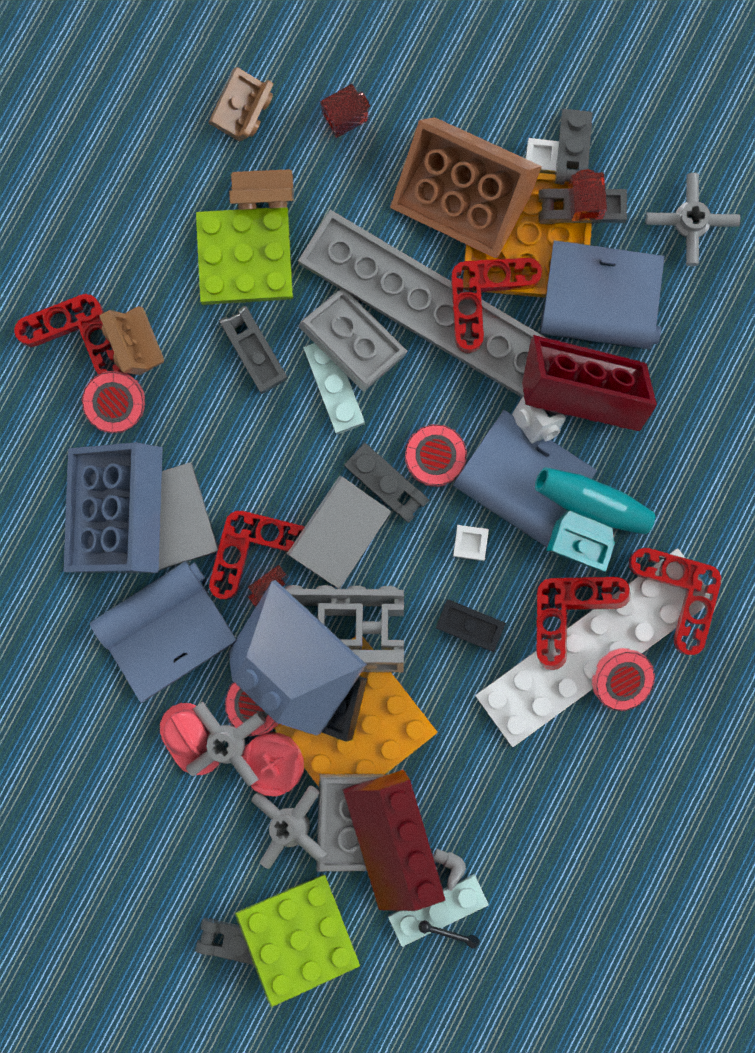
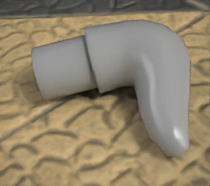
M436 849L433 855L434 862L451 869L447 886L448 890L452 891L466 871L465 862L462 858L451 852L447 853Z

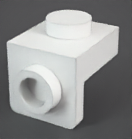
M522 397L512 413L517 425L523 430L531 444L542 439L549 441L555 438L560 433V427L566 420L562 413L549 418L544 409L525 405L524 397Z

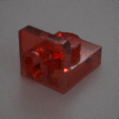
M277 565L248 587L252 592L248 598L255 608L271 581L276 580L282 587L286 585L283 580L288 576L280 565Z

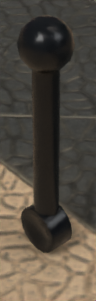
M426 920L421 921L418 926L422 933L432 932L466 943L473 949L477 948L480 940L474 935L467 937L431 926Z

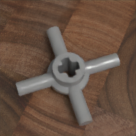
M689 173L686 175V202L675 213L647 212L645 223L646 225L675 226L677 231L686 237V265L698 266L699 237L704 235L710 226L739 227L740 214H711L707 206L699 202V174Z
M204 702L194 707V712L210 734L207 739V751L186 766L188 773L191 776H195L213 761H218L224 764L232 763L248 787L258 781V777L245 761L242 754L245 748L244 738L266 722L263 714L257 712L239 727L235 728L230 725L220 726ZM225 740L229 744V747L225 748L222 743Z
M309 786L295 808H285L282 810L278 809L259 792L253 796L251 801L271 819L269 833L273 842L260 860V864L263 867L271 868L284 847H294L300 845L319 864H322L327 859L329 854L307 835L310 829V822L306 813L320 794L317 788Z

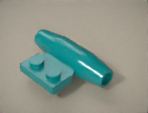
M545 467L536 478L535 490L567 510L556 520L546 551L597 571L606 572L615 545L613 528L645 535L650 532L655 523V513L626 493L586 476Z

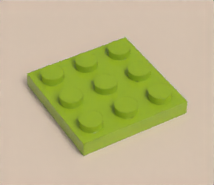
M288 206L286 208L196 212L200 302L202 305L293 299Z
M324 874L235 912L264 993L271 1007L360 966Z

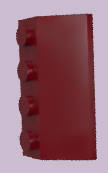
M533 335L531 338L522 380L525 405L580 417L593 422L610 424L620 428L635 431L642 429L657 406L647 363Z
M404 769L342 789L378 909L417 911L446 901L413 787Z

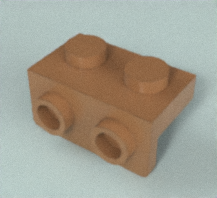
M234 68L208 123L239 142L249 136L253 137L260 125V120L257 118L261 110H265L272 100L273 94L270 91L274 83L269 80L263 83L242 69Z
M290 169L231 173L232 191H229L230 204L238 203V210L257 209V202H268L269 208H286L287 201H294L293 172Z
M137 306L126 313L109 310L99 315L103 323L102 332L111 343L115 353L113 355L114 362L122 373L141 375L164 363L163 355L143 307Z

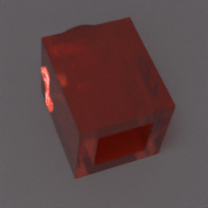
M353 84L320 101L321 112L336 138L368 121L369 102L362 91H356Z
M591 169L576 172V174L571 176L568 184L571 221L603 219L607 211L604 172L595 173Z

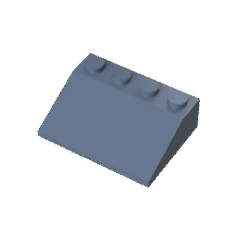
M135 442L68 448L63 572H159L163 447Z

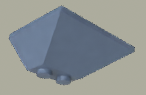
M276 580L271 581L238 635L237 641L229 650L232 680L276 723L313 735L321 734L367 665Z

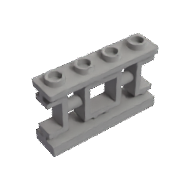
M298 585L285 587L303 606H318V620L324 625L325 616H356V640H340L367 664L362 672L404 671V640H388V616H404V590H398L394 586H382L379 589H366L363 586L335 589L328 585L318 586L316 589H303V587ZM363 606H382V621H363ZM363 634H381V650H362Z

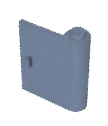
M554 240L546 299L541 316L540 334L650 350L653 344L658 345L661 334V326H657L656 323L665 256Z
M503 410L453 486L540 544L548 547L556 520L567 510L535 490V482L539 472L543 468L548 467L580 474L592 479L597 470L551 440L545 441L542 439L531 444L523 430L517 425L513 415Z
M187 561L183 562L90 622L94 634L100 643L110 651L140 703L145 702L237 641L202 585L201 580L205 577L195 562L191 565Z

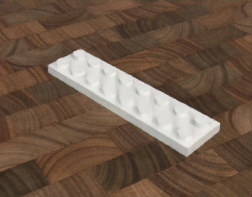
M678 548L670 553L685 558ZM661 559L659 563L652 566L657 568L655 572L657 576H659V568L664 559ZM671 562L666 568L667 576L672 580H679L683 575L682 566L677 562ZM638 576L628 583L631 596L626 606L618 609H593L567 628V659L561 668L547 670L542 667L536 650L478 692L475 697L509 744L514 747L593 689L592 677L598 669L596 666L600 659L609 652L620 648H629L630 650L643 653L676 629L686 590ZM703 581L701 592L693 591V596H704L709 599L710 594H704L706 585ZM619 590L612 595V598L619 599V594L625 592H620ZM694 601L689 607L690 615L693 616L705 607L704 604ZM550 640L549 653L544 655L547 656L549 661H554V657L560 654L556 653L554 640Z

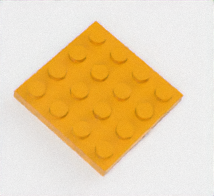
M539 173L532 194L497 258L466 244L465 261L533 258L541 265V279L531 289L486 292L546 298L553 241L590 245L592 223L540 224L539 212L542 211V203L539 202V190L595 189L596 178L588 177L586 187L576 186V183L565 182L564 185L555 184V174ZM554 202V210H563V202ZM495 267L489 270L488 278L494 283H500L505 279V273L502 269ZM510 267L511 277L509 281L514 282L515 275H525L526 280L529 281L532 275L536 273L530 272L529 267H524L522 273H513L514 267ZM468 270L463 272V287L467 291H469V280L474 277L468 275Z
M363 637L362 650H373ZM362 672L359 675L366 678L367 683L352 741L345 742L322 732L319 735H313L282 724L274 727L276 732L290 737L299 746L304 758V768L318 786L320 774L385 775L438 733L391 672Z

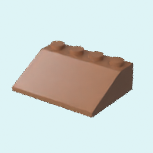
M435 117L422 119L418 122L390 208L489 256L497 258L532 194L542 166Z

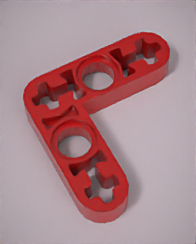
M533 258L463 261L454 267L451 286L455 343L459 350L464 353H473L482 345L484 331L481 292L523 290L535 287L542 276V268L538 261ZM495 267L502 269L505 273V279L500 283L490 281L488 278L490 269ZM510 267H514L513 273H522L524 267H529L530 272L536 273L532 275L529 281L526 280L525 275H515L514 282L509 281L511 277ZM462 270H468V275L474 276L469 280V292H463V279L457 278V276H461ZM466 299L473 301L476 305V311L471 315L462 314L458 308L461 301ZM477 320L478 324L472 323L471 333L472 336H477L478 339H474L473 345H467L466 340H461V337L465 336L466 323Z
M83 294L23 317L15 325L14 333L16 338L28 347H35L80 330L94 369L98 374L107 372L106 369L101 368L106 364L100 352L106 351L110 360L114 362L113 355L115 353L113 348L108 350L112 346L107 339L101 345H93L90 342L92 332L98 329L102 330L103 323L99 315L104 313L102 306L92 295ZM84 303L95 306L91 309V315L86 316L83 312L76 314L75 317L78 319L76 322H74L71 313L68 311V309L72 308L75 313L80 312L84 309ZM56 313H63L66 315V324L58 329L53 328L50 323L52 316ZM42 319L45 327L49 330L46 334L42 328L33 332L34 337L31 339L23 335L27 332L26 327L28 325L34 329L42 327V324L39 322ZM116 364L113 365L114 371L122 372Z
M245 511L232 512L225 521L209 584L211 593L221 600L231 599L237 594L250 543L288 552L294 541L286 539V546L280 545L284 538V527L290 528L288 535L298 536L305 526ZM240 517H244L246 524L254 526V520H260L256 527V538H251L250 536L253 532L247 529H242L240 534H237L236 528L232 526V522L238 521ZM274 524L278 527L279 535L274 541H266L262 538L261 531L265 525ZM231 546L237 547L241 553L240 560L235 564H228L223 558L224 551ZM220 565L231 570L238 569L236 576L231 573L229 574L228 583L233 586L231 590H226L224 594H220V588L216 587L217 581H223L225 576L224 571H219Z
M650 548L636 550L629 558V568L633 574L686 590L674 635V645L678 652L684 655L698 654L703 650L721 585L720 572L711 565ZM646 554L648 555L647 560L649 562L657 564L660 562L659 557L663 558L664 561L659 568V576L655 575L657 568L646 567L644 571L640 570L641 565L636 563V559ZM671 562H677L683 568V575L679 580H672L667 576L666 568ZM706 571L709 572L708 577L713 579V584L706 585L704 594H710V598L693 596V591L701 592L702 581L698 580V575H703ZM694 601L703 603L706 608V613L702 619H695L689 613V607ZM686 621L695 625L702 624L701 630L698 628L694 629L693 639L697 640V645L690 646L689 650L686 649V643L682 642V637L688 636L691 630L690 626L685 627Z
M620 577L550 578L541 582L537 591V657L542 667L547 670H557L566 662L567 610L618 609L626 606L631 596L629 584L626 580ZM582 586H587L593 591L591 598L585 601L575 597L576 590ZM597 586H602L603 600H598ZM613 587H619L620 592H625L619 594V599H613L612 594H610L613 591ZM550 588H556L557 593H559L555 595L556 609L550 608L548 595H544L550 592ZM557 617L561 621L559 629L552 632L544 629L543 624L547 618ZM548 639L554 640L556 653L560 654L554 657V661H549L547 656L544 655L549 653L550 644Z

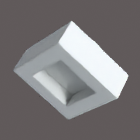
M528 138L526 159L542 166L540 173L555 174L559 141Z
M457 525L453 557L484 561L489 529Z

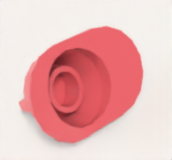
M179 703L164 713L160 722V734L175 762L183 771L188 773L186 766L207 751V739L210 733L194 712L193 708L196 705ZM213 761L196 775L212 772L220 762Z

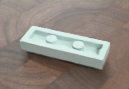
M315 343L303 347L336 435L364 425L365 421L347 375Z
M475 874L459 881L452 891H449L448 887L444 888L443 893L446 901L417 911H396L389 914L388 918L401 946L403 947L432 933L420 932L418 926L423 920L428 921L431 926L443 928L488 906L489 904Z

